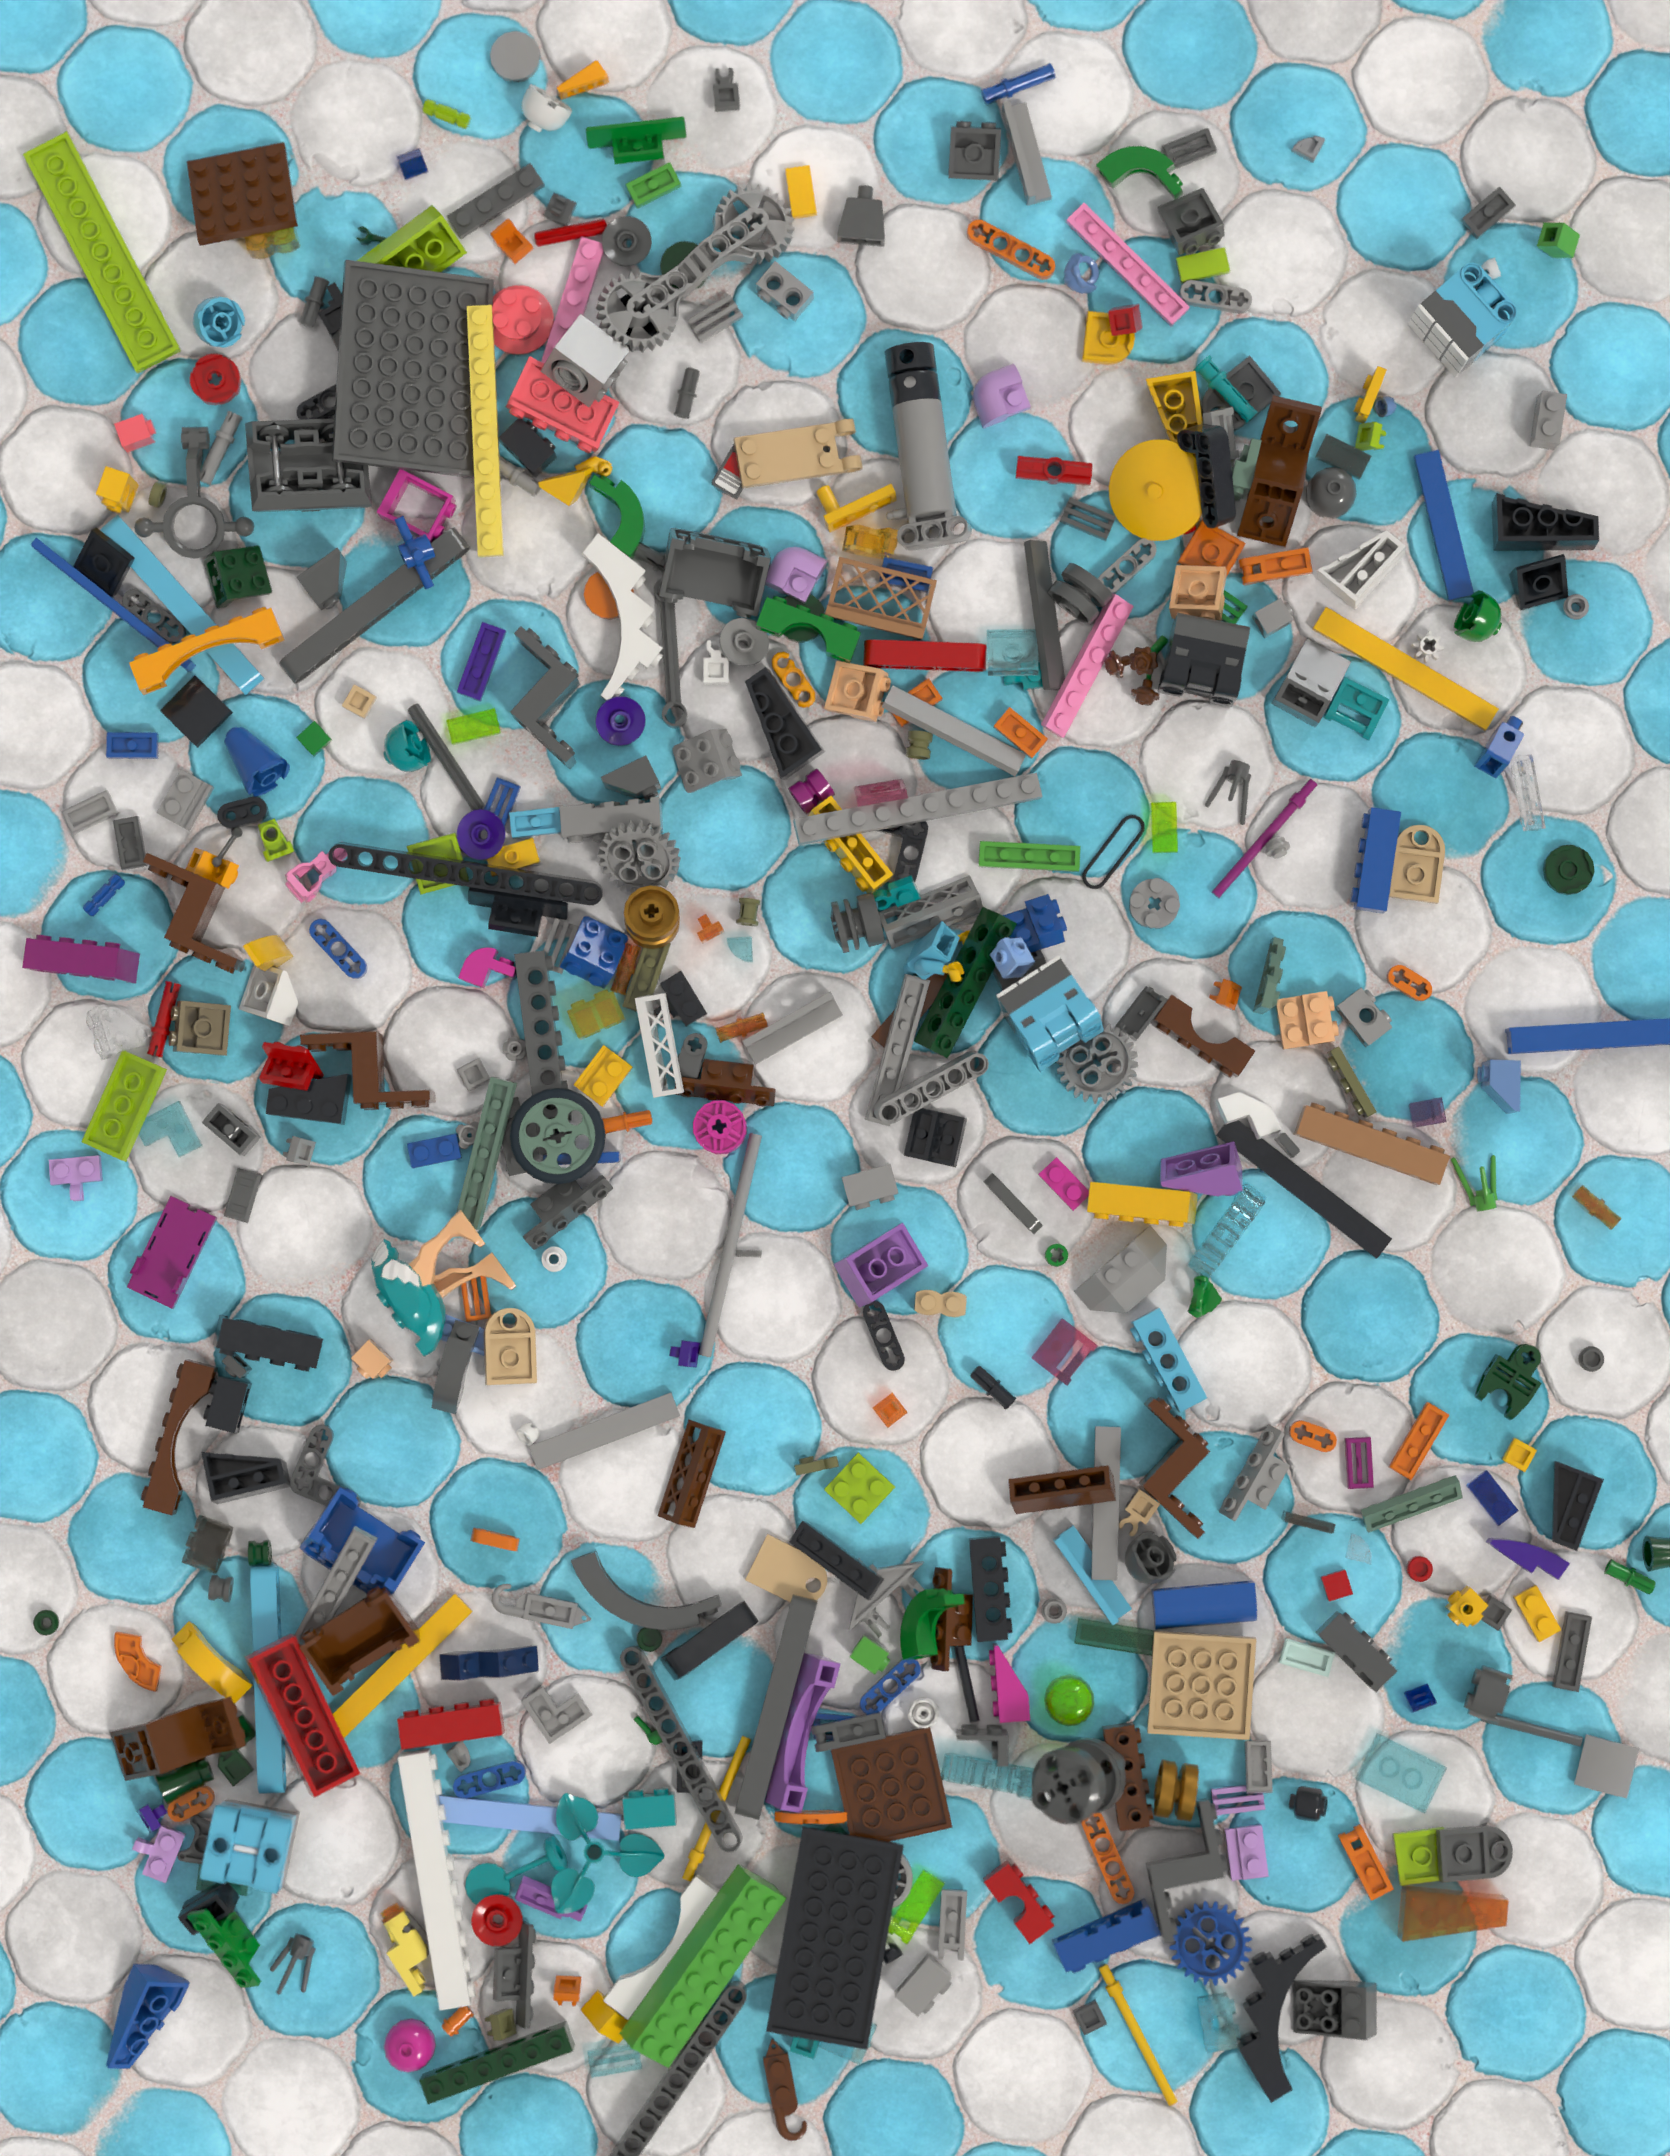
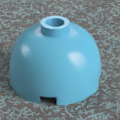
M215 296L204 299L197 306L193 315V326L197 336L203 342L215 347L225 348L236 343L242 335L240 334L242 326L245 325L242 309L235 301L225 297Z

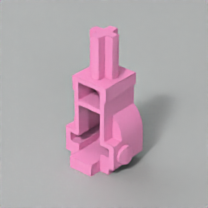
M337 848L334 851L335 858L340 861L348 856L343 848ZM322 851L310 863L298 864L285 874L287 881L285 885L301 903L312 901L321 889L322 882L337 872L336 866L329 860V852L325 854ZM314 868L320 876L319 880L309 888L310 891L308 892L295 876L297 875L301 879Z

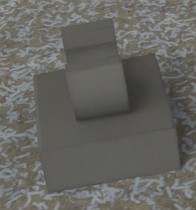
M553 193L544 212V218L562 226H568L577 203Z

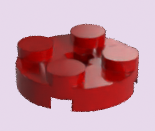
M208 354L201 357L195 363L196 366L190 374V384L194 393L204 403L208 405H222L228 403L240 393L241 374L232 360L220 354ZM215 373L218 377L222 376L220 384L216 386L214 383H209V380L212 379V375Z

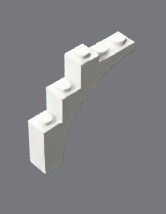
M598 533L584 550L582 556L597 569L611 591L619 615L621 637L617 664L609 683L600 696L606 701L621 695L624 691V688L621 687L626 679L631 681L640 670L636 667L638 663L645 669L649 665L655 667L663 657L659 653L663 648L639 630L641 626L646 629L655 618L651 615L654 609L631 591L633 588L638 590L644 583L646 578L643 575L646 570Z

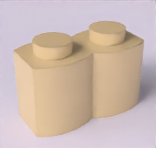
M921 1290L915 1293L914 1311L923 1315L941 1313L949 1317H960L965 1315L967 1296L958 1292L940 1294L932 1290Z

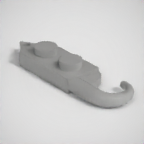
M510 1584L499 1585L492 1593L491 1601L493 1607L505 1615L570 1629L591 1620V1617L578 1606V1603L532 1593H524L520 1596L515 1606L503 1604L499 1599V1595L503 1590L511 1589Z

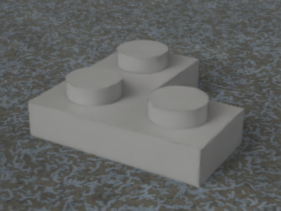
M543 1686L521 1701L549 1744L592 1716L591 1711L579 1693L557 1707Z

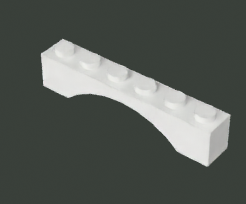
M696 1873L692 1881L689 1882L681 1893L679 1924L669 1945L647 1966L632 1973L620 1975L606 1994L604 2002L626 2019H629L715 1898L719 1889Z

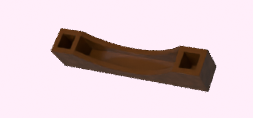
M190 1359L185 1360L184 1364L180 1363L176 1378H179L177 1388L172 1389L169 1402L172 1403L170 1413H165L162 1427H165L163 1437L158 1438L155 1451L158 1452L156 1462L152 1461L149 1467L148 1476H151L149 1486L144 1487L141 1495V1500L144 1501L143 1508L168 1515H175L177 1513L183 1492L175 1464V1448L178 1434L190 1410L210 1393L218 1367Z

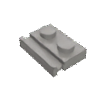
M181 769L156 813L190 831L214 787Z

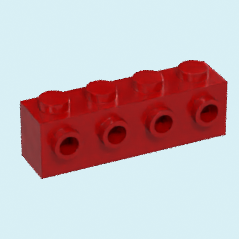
M494 1698L479 1700V1705L469 1706V1702L456 1703L453 1709L444 1710V1706L428 1708L429 1712L419 1713L418 1709L403 1712L404 1716H400L397 1719L401 1750L493 1737L505 1733L501 1702H494Z

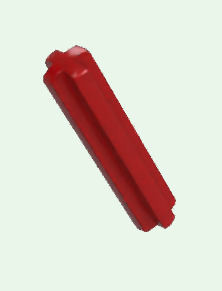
M605 219L538 231L534 233L535 243L540 247L581 239V237L601 235L607 227Z

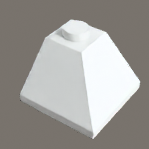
M254 964L239 1010L290 1026L296 1014L298 1001L288 973L274 967L263 971Z

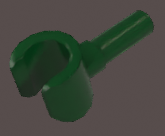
M364 226L359 227L358 230L362 233H367L366 237H356L363 245H368L371 242L381 243L387 238L372 234Z

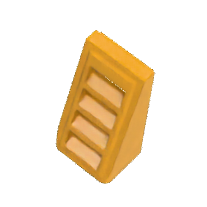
M595 60L557 86L558 96L562 100L609 83V77L598 60Z

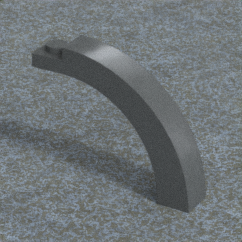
M597 1550L571 1560L578 1578L589 1594L610 1613L634 1625L659 1630L688 1628L701 1623L700 1613H703L704 1617L717 1613V1607L722 1605L719 1594L695 1603L676 1607L648 1604L627 1594L610 1578L600 1561Z

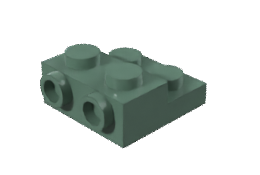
M1252 438L1249 445H1244L1239 461L1236 460L1232 467L1235 501L1245 500L1250 491L1262 440Z

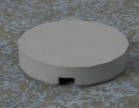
M517 31L507 32L498 37L492 45L490 53L492 67L497 75L505 81L522 82L532 77L537 71L540 63L539 48L533 38L527 34Z

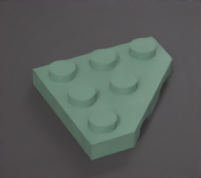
M1273 937L1270 941L1253 1009L1255 1013L1264 1014L1277 1005L1280 991H1276L1277 983H1280L1283 969L1280 968V962L1283 961L1286 947L1283 946L1284 939Z

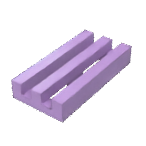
M1246 1785L1211 1789L1212 1803L1215 1804L1217 1815L1265 1810L1264 1794L1257 1793L1255 1795L1217 1799L1218 1794L1246 1791ZM1258 1800L1259 1803L1226 1808L1218 1807L1221 1804Z

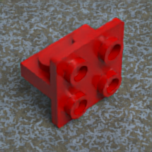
M280 1042L263 1043L262 1048L268 1058L259 1076L262 1083L307 1091L312 1078H323V1072L306 1047L300 1045L296 1047L287 1046Z

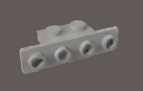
M1267 1425L1254 1450L1249 1455L1241 1473L1237 1476L1228 1496L1224 1499L1219 1513L1236 1521L1247 1500L1266 1510L1290 1467L1287 1463L1273 1456L1285 1435L1284 1432L1271 1425Z

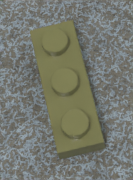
M1338 1046L1327 1052L1329 1055L1327 1062L1334 1072L1338 1071L1342 1078L1339 1080L1340 1085L1346 1094L1350 1092L1354 1099L1352 1105L1357 1114L1367 1118L1376 1113L1377 1111L1340 1047Z

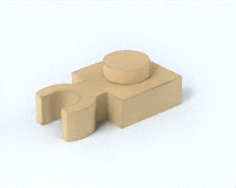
M1138 1489L1124 1509L1130 1515L1120 1520L1119 1528L1122 1529L1125 1523H1131L1132 1530L1129 1535L1131 1537L1134 1536L1138 1531V1522L1141 1521L1146 1525L1160 1503Z

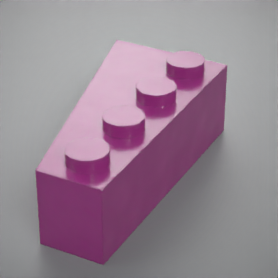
M36 935V939L26 938L22 966L24 969L63 975L69 973V975L87 978L92 976L111 981L117 979L136 984L140 954L121 949V944L105 942V946H97L98 942L92 940H82V944L74 943L75 939L59 937V941H51L52 937L46 935Z

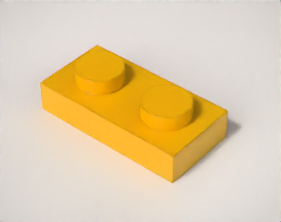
M1533 1585L1513 1596L1538 1642L1561 1631L1537 1585Z

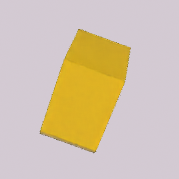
M592 467L545 478L538 482L539 487L570 506L577 502L593 473Z
M597 1990L581 2008V2011L598 2033L619 2044L623 2040L619 2033L629 2019H626L605 2003V1996Z

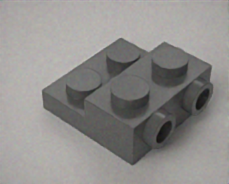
M956 121V126H951L948 178L998 181L1001 128H996V123L981 122V127H971V122Z
M1204 188L1158 206V213L1168 229L1169 238L1179 255L1184 253L1192 255L1198 251L1200 246L1207 243L1215 245L1225 236L1224 224Z

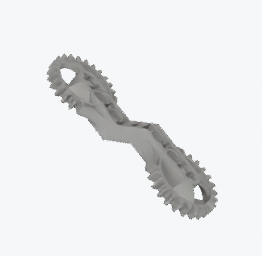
M747 184L744 191L740 186H737L735 193L729 190L727 196L722 197L720 204H718L715 210L716 213L712 221V234L704 239L678 266L664 275H650L640 272L638 278H635L633 273L630 272L628 279H626L623 274H620L618 281L612 278L610 284L604 286L603 293H600L598 298L600 302L596 306V310L599 311L596 319L602 320L599 328H607L606 333L610 336L613 335L614 340L622 342L621 344L624 347L630 345L631 352H634L636 347H639L641 353H644L646 346L651 351L654 350L656 344L661 347L665 340H669L671 332L676 327L675 324L679 318L678 307L680 301L690 295L715 269L728 261H740L751 264L753 259L756 258L757 262L761 264L765 257L768 262H771L773 255L779 258L781 252L786 251L788 244H790L793 238L791 235L795 227L791 226L794 218L788 217L791 209H783L786 201L778 202L776 200L778 193L770 196L769 188L761 192L760 185H757L755 190H752L749 184ZM738 200L748 207V210L741 215L738 214L733 205ZM761 201L765 202L763 208H759ZM765 229L775 243L771 248H768L760 241ZM732 235L738 236L739 239L734 238ZM713 247L718 248L721 252L715 251ZM670 284L676 285L679 289L671 287ZM621 288L631 296L626 307L616 294V291ZM651 297L658 298L660 302L654 301ZM650 322L653 323L658 332L653 337L642 328ZM628 327L633 329L630 337L625 335Z

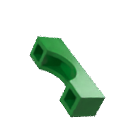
M773 596L772 599L766 597L756 624L757 630L780 638L786 631L794 627L811 628L823 638L826 646V656L851 663L861 636V632L857 631L858 628L845 622L843 625L833 622L834 618L825 614L816 616L810 613L811 610L801 605H797L796 608L787 605V600L778 596Z

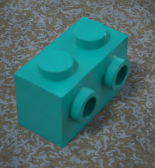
M669 1788L653 1789L654 1793L643 1794V1790L628 1791V1795H624L622 1799L625 1830L676 1826L675 1791L669 1792Z

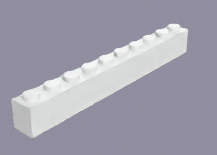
M431 1748L402 1752L398 1756L439 2010L469 2006L472 1997L476 1995L475 1985L473 1981L469 1982L468 1972L471 1971L470 1957L465 1956L464 1946H467L466 1932L461 1931L459 1921H463L461 1905L457 1906L455 1896H459L457 1880H452L451 1871L455 1870L453 1855H448L447 1846L450 1845L449 1831L444 1830L443 1820H446V1810L444 1804L440 1805L438 1795H442V1786L440 1779L436 1780L434 1771L438 1769L436 1754L432 1755Z

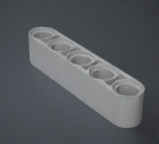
M975 1051L966 1052L879 1100L873 1109L874 1116L886 1124L896 1123L983 1075L988 1069V1059ZM974 1057H978L980 1061L979 1066L972 1070L970 1068V1061ZM956 1069L958 1076L956 1080L950 1082L948 1074L951 1070ZM934 1081L936 1089L933 1093L928 1094L926 1086L929 1082ZM912 1093L914 1101L911 1105L906 1106L904 1098L907 1094ZM890 1105L892 1113L889 1117L884 1118L882 1110L885 1106Z

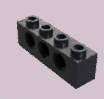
M1000 1536L969 1538L977 1642L1008 1640V1633H1012L1011 1618H1006V1608H1010L1009 1592L1004 1593V1582H1008L1007 1567H1002V1557H1006L1005 1541L1000 1542ZM987 1556H992L996 1559V1565L991 1570H986L982 1567V1560ZM995 1582L998 1585V1591L994 1595H987L984 1592L986 1583ZM995 1607L1000 1610V1616L997 1620L991 1621L986 1618V1612L989 1608Z

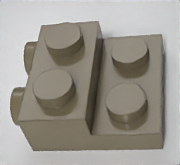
M177 1001V1006H172L171 1020L175 1021V1031H170L169 1046H173V1052L227 1056L231 1005Z

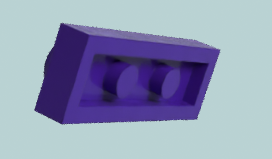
M482 622L458 686L457 694L480 702L482 701L504 641L506 630Z

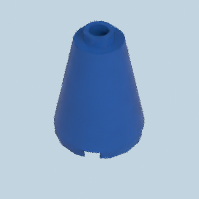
M234 727L226 733L224 743L243 786L249 795L251 793L254 797L264 795L278 786L276 781L280 777L283 780L286 778L290 770L288 762L244 727Z

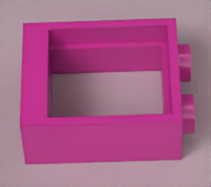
M399 469L377 510V514L380 518L397 526L394 520L397 517L392 514L407 486L410 484L445 502L429 533L409 523L407 525L412 535L419 537L426 534L430 543H432L443 534L445 530L443 524L447 517L451 518L457 507L455 505L456 501L447 492Z

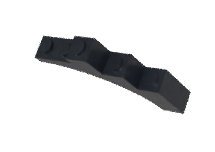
M1314 1934L1306 1936L1300 1941L1301 1945L1294 1949L1289 1947L1278 1954L1279 1958L1276 1960L1270 1951L1266 1954L1265 1952H1260L1248 1964L1264 1991L1260 1994L1258 1991L1252 1993L1245 1999L1246 2002L1242 2004L1258 2031L1244 2034L1236 2045L1271 2103L1293 2090L1284 2072L1279 2052L1278 2028L1280 2014L1287 1992L1298 1973L1313 1957L1327 1948L1319 1934L1316 1936Z

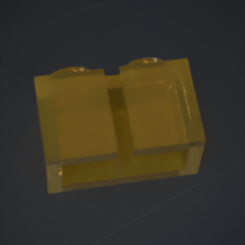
M606 989L594 994L595 999L589 1002H585L582 999L570 1005L572 1009L568 1010L567 1013L579 1040L599 1033L603 1028L608 1029L627 1021L614 991L608 992Z

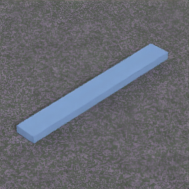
M438 1795L440 1805L444 1804L446 1820H443V1822L561 1835L556 1823L557 1807ZM598 1812V1823L594 1830L586 1832L589 1838L619 1841L622 1814Z

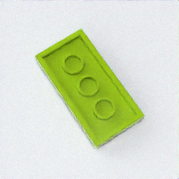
M122 1050L81 1142L126 1162L167 1069Z

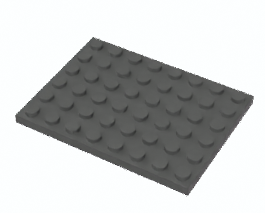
M353 260L344 261L332 461L474 478L467 306H493V279Z

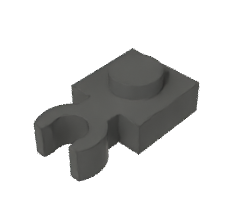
M719 68L715 70V81L717 83L713 84L715 112L740 110L738 83H732L734 80L732 68H729V75L727 77L720 75Z

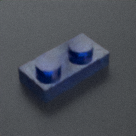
M1487 1470L1483 1471L1466 1485L1497 1526H1500L1519 1511Z

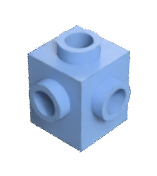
M1003 938L997 943V947L990 954L1003 979L1023 977L1035 963L1022 938Z

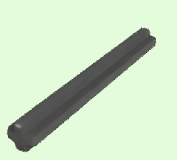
M418 703L412 705L408 709V713L472 811L482 809L484 807L483 801Z

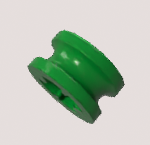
M1053 1244L1045 1251V1259L1051 1266H1061L1068 1259V1251L1061 1244ZM1055 1248V1251L1058 1248L1062 1250V1261L1058 1262L1057 1259L1054 1262L1051 1260L1052 1253L1050 1251Z

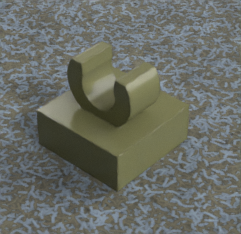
M513 2008L500 2010L485 2018V2022H491L492 2030L487 2031V2035L493 2036L494 2041H501L517 2034Z

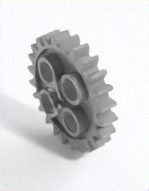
M629 820L628 826H625L622 822L619 823L618 829L612 826L610 833H605L599 847L598 857L601 858L599 866H605L603 874L611 873L609 881L618 880L617 887L619 888L624 884L626 885L627 892L632 887L636 891L641 887L649 885L659 887L661 885L666 888L669 881L673 882L681 859L678 856L680 849L674 848L676 840L668 841L669 832L662 835L660 833L661 826L652 829V822L647 826H643L642 820H639L638 825H634L633 821Z
M1108 1023L1102 1033L1088 1042L1084 1043L1080 1039V1041L1061 1052L1060 1055L1063 1057L1059 1058L1056 1063L1063 1066L1057 1068V1073L1065 1074L1060 1078L1061 1083L1069 1082L1066 1086V1091L1069 1092L1075 1089V1098L1083 1094L1084 1102L1089 1097H1092L1094 1104L1097 1103L1098 1097H1102L1104 1103H1107L1108 1095H1111L1116 1100L1117 1091L1125 1094L1123 1085L1132 1086V1081L1129 1077L1137 1076L1136 1072L1131 1068L1138 1067V1062L1132 1060L1138 1057L1137 1052L1130 1051L1134 1048V1043H1126L1128 1035L1125 1034L1120 1037V1028L1118 1027L1112 1032L1111 1024ZM1100 1042H1107L1110 1045L1105 1051L1097 1050L1096 1046ZM1113 1052L1118 1053L1116 1056H1110ZM1078 1053H1084L1087 1055V1058L1079 1063L1074 1061V1056ZM1094 1059H1097L1099 1062L1101 1061L1100 1067L1093 1063ZM1117 1063L1121 1068L1118 1072L1111 1073L1107 1070L1110 1064ZM1085 1069L1082 1073H1077L1078 1070ZM1088 1075H1096L1098 1077L1097 1082L1094 1084L1086 1083L1085 1079Z

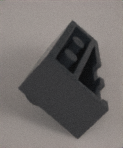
M1554 1461L1552 1542L1578 1551L1604 1479Z

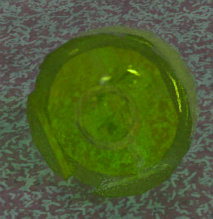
M1072 1674L1060 1676L1052 1680L1046 1688L1044 1695L1045 1709L1050 1718L1056 1723L1064 1726H1076L1086 1721L1092 1714L1095 1704L1094 1693L1089 1684L1081 1677Z

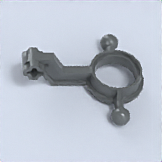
M182 427V448L188 449L186 456L187 497L180 498L169 506L164 515L163 522H152L150 519L143 517L136 521L134 529L137 535L144 538L149 537L152 533L163 532L166 542L173 551L183 557L196 559L206 557L217 550L224 539L225 532H237V534L243 537L251 535L254 531V523L248 517H240L236 522H224L223 514L216 504L201 497L200 469L203 461V449H209L210 434L208 427ZM189 505L203 506L210 511L216 523V533L211 543L197 550L181 544L174 531V521L177 514Z

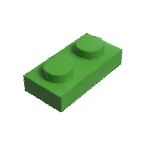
M670 162L626 184V188L637 209L682 187Z

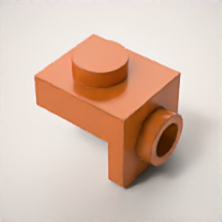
M506 219L490 233L498 248L514 264L534 249L531 243L516 229L510 219Z

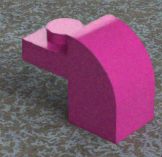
M480 948L466 958L458 978L484 989L491 970L515 979L517 972L516 967H513V961L500 957L499 961L496 960L499 952L497 949Z

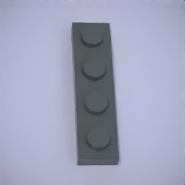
M530 163L447 215V218L462 239L545 187L544 182Z

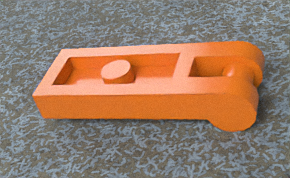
M1308 547L1238 560L1239 567L1243 569L1244 576L1241 577L1243 585L1307 575L1313 572ZM1259 565L1260 573L1253 574L1252 566Z
M1359 1824L1353 1827V1831L1347 1834L1345 1832L1339 1834L1338 1838L1369 1899L1372 1901L1394 1890L1363 1827ZM1359 1839L1362 1846L1353 1849L1351 1843Z

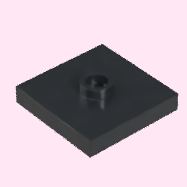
M94 528L91 530L73 567L110 597H113L120 589L135 557L98 528Z

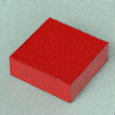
M1345 1569L1321 1576L1329 1602L1353 1594Z

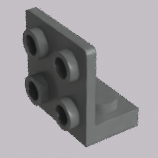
M965 1724L961 1725V1729H956L957 1740L992 1741V1760L997 1761L998 1767H1008L1007 1729L1002 1728V1725H987V1729H977V1725Z

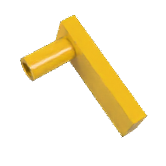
M892 484L882 487L841 508L829 485L823 486L816 491L827 513L824 515V521L829 533L897 501L896 492Z

